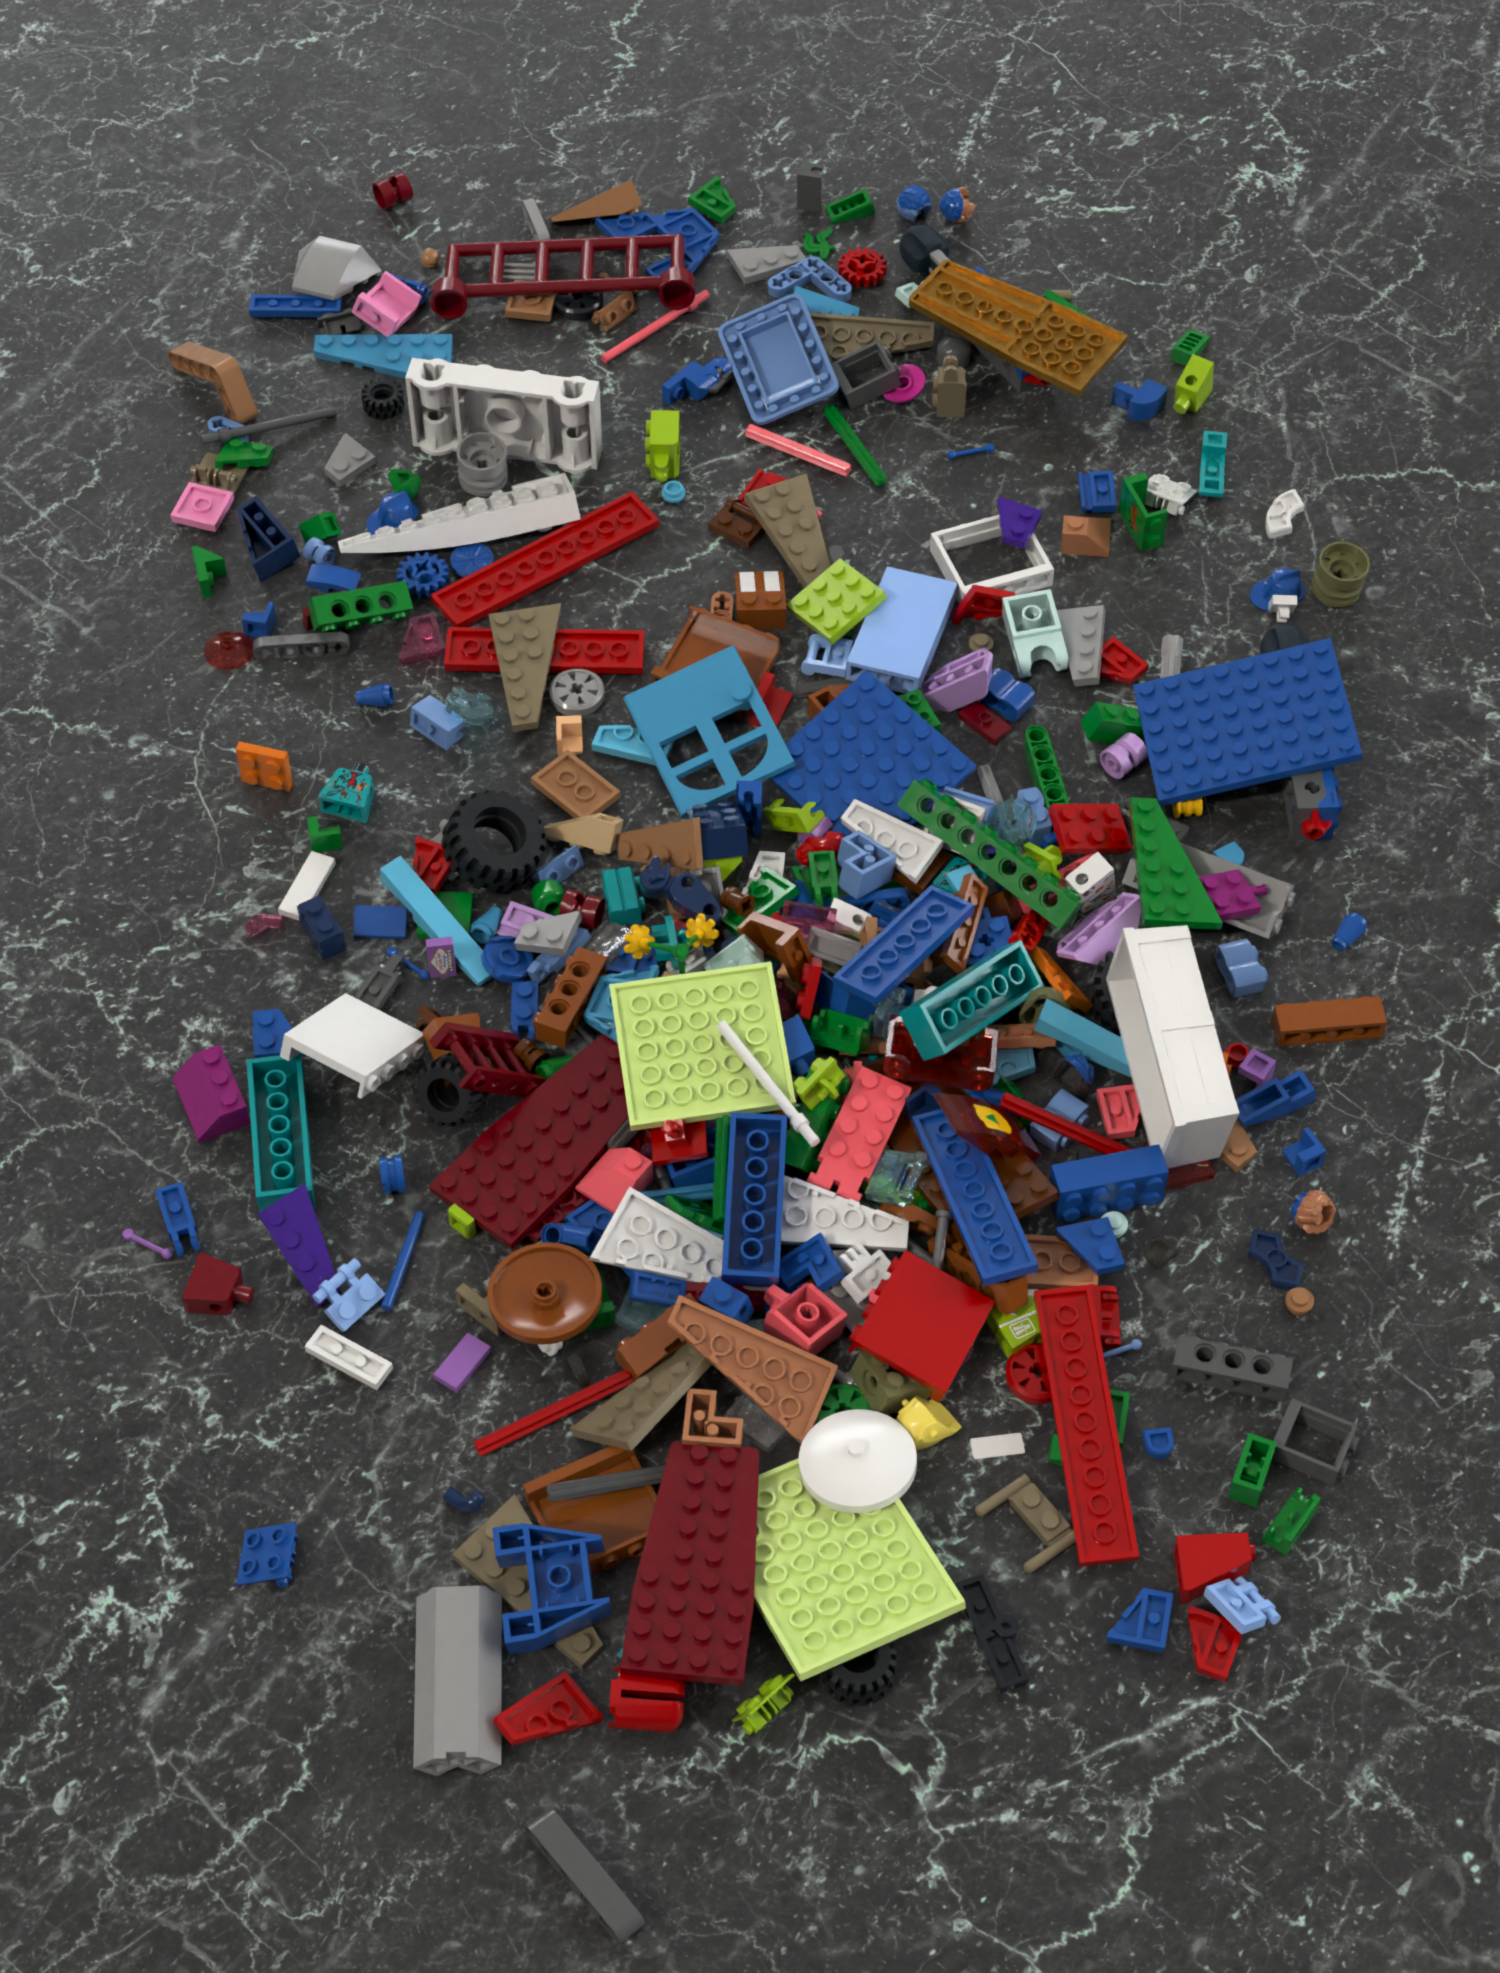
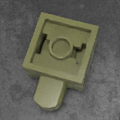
M864 1351L859 1353L849 1372L872 1410L886 1415L899 1412L904 1407L902 1405L904 1399L910 1401L915 1396H920L927 1400L932 1392L931 1389Z

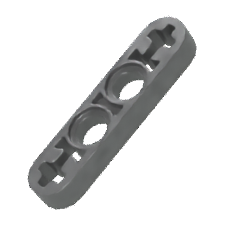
M343 632L258 637L253 641L254 657L264 661L341 656L348 653L350 648L349 637ZM309 644H319L320 646H318V647H309L308 645H309ZM292 645L294 648L286 649L283 646Z

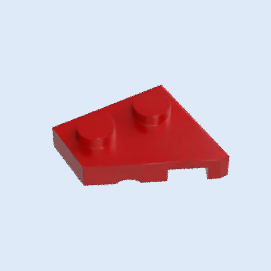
M973 584L951 615L953 624L961 623V618L973 616L975 621L988 617H1001L1002 598L1015 596V593Z
M1114 636L1103 645L1100 669L1101 678L1132 685L1149 670L1147 662Z
M417 836L415 838L416 855L413 858L414 872L433 894L437 895L452 872L449 868L451 862H446L443 855L445 849L442 848V844Z
M1190 1605L1187 1616L1196 1672L1225 1683L1243 1634H1240L1226 1618Z

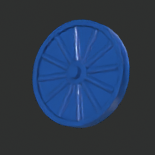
M480 543L461 545L450 556L451 568L462 577H466L494 562L492 551Z

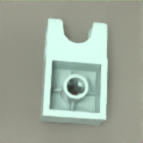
M1051 589L1002 598V616L1019 678L1030 677L1031 665L1037 660H1048L1053 664L1056 671L1068 670V653Z

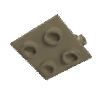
M209 452L206 453L200 464L191 466L190 474L193 475L191 483L230 491L233 494L236 492L249 468H237V463L223 464V469H215V460L218 455Z

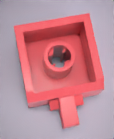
M812 1283L803 1284L792 1294L784 1292L775 1284L765 1291L763 1300L771 1308L766 1313L762 1329L769 1335L815 1356L842 1335L848 1314Z

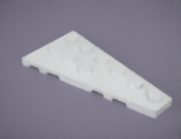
M784 1175L781 1244L802 1245L821 1232L830 1247L851 1248L852 1245L859 1242L865 1249L905 1251L908 1249L909 1221L878 1209H871L861 1205L858 1201L837 1196L834 1192L803 1180L793 1179Z

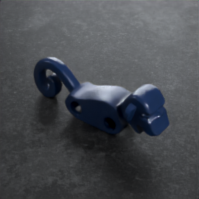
M653 855L650 864L642 870L640 875V890L642 894L647 898L653 899L663 896L667 897L673 909L688 919L692 918L696 921L697 915L702 913L705 915V921L709 919L715 921L716 925L712 929L718 930L722 920L720 905L699 878L691 873H683L671 877L670 864L666 863L665 867L661 868V859L659 856ZM733 935L727 937L721 945V950L740 936ZM702 944L704 957L708 961L716 953L713 945L706 947Z

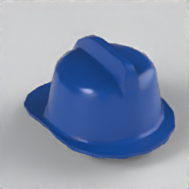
M406 491L389 493L382 498L379 508L369 516L366 523L367 530L371 535H374L375 531L381 527L388 525L389 527L396 528L399 527L401 521L409 518L414 521L419 513L418 508L411 502Z
M1290 568L1274 570L1269 578L1258 582L1250 590L1252 604L1259 609L1268 611V603L1272 595L1297 596V601L1301 600L1305 595V587L1301 582L1300 571Z

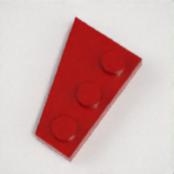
M565 1671L494 1718L493 1724L511 1746L599 1724L604 1717Z

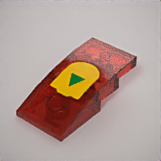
M937 1093L934 1096L956 1134L984 1154L988 1155L996 1148L1009 1158L1020 1152L1034 1162L1041 1156V1153L1019 1118L1007 1110L984 1100L963 1095Z

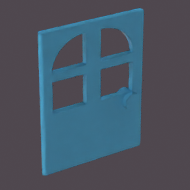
M734 645L623 698L682 818L687 817L686 809H692L694 805L706 804L709 807L735 795L737 780L764 781L796 766ZM752 708L761 727L724 743L714 721L738 710H749ZM698 730L708 752L671 768L661 747ZM767 738L768 746L764 758L755 769L742 777L731 754ZM714 763L725 785L714 789L697 790L683 785L678 779Z

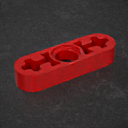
M1031 909L1022 916L1009 937L1008 943L1021 940L1027 953L1031 952L1048 927V920Z

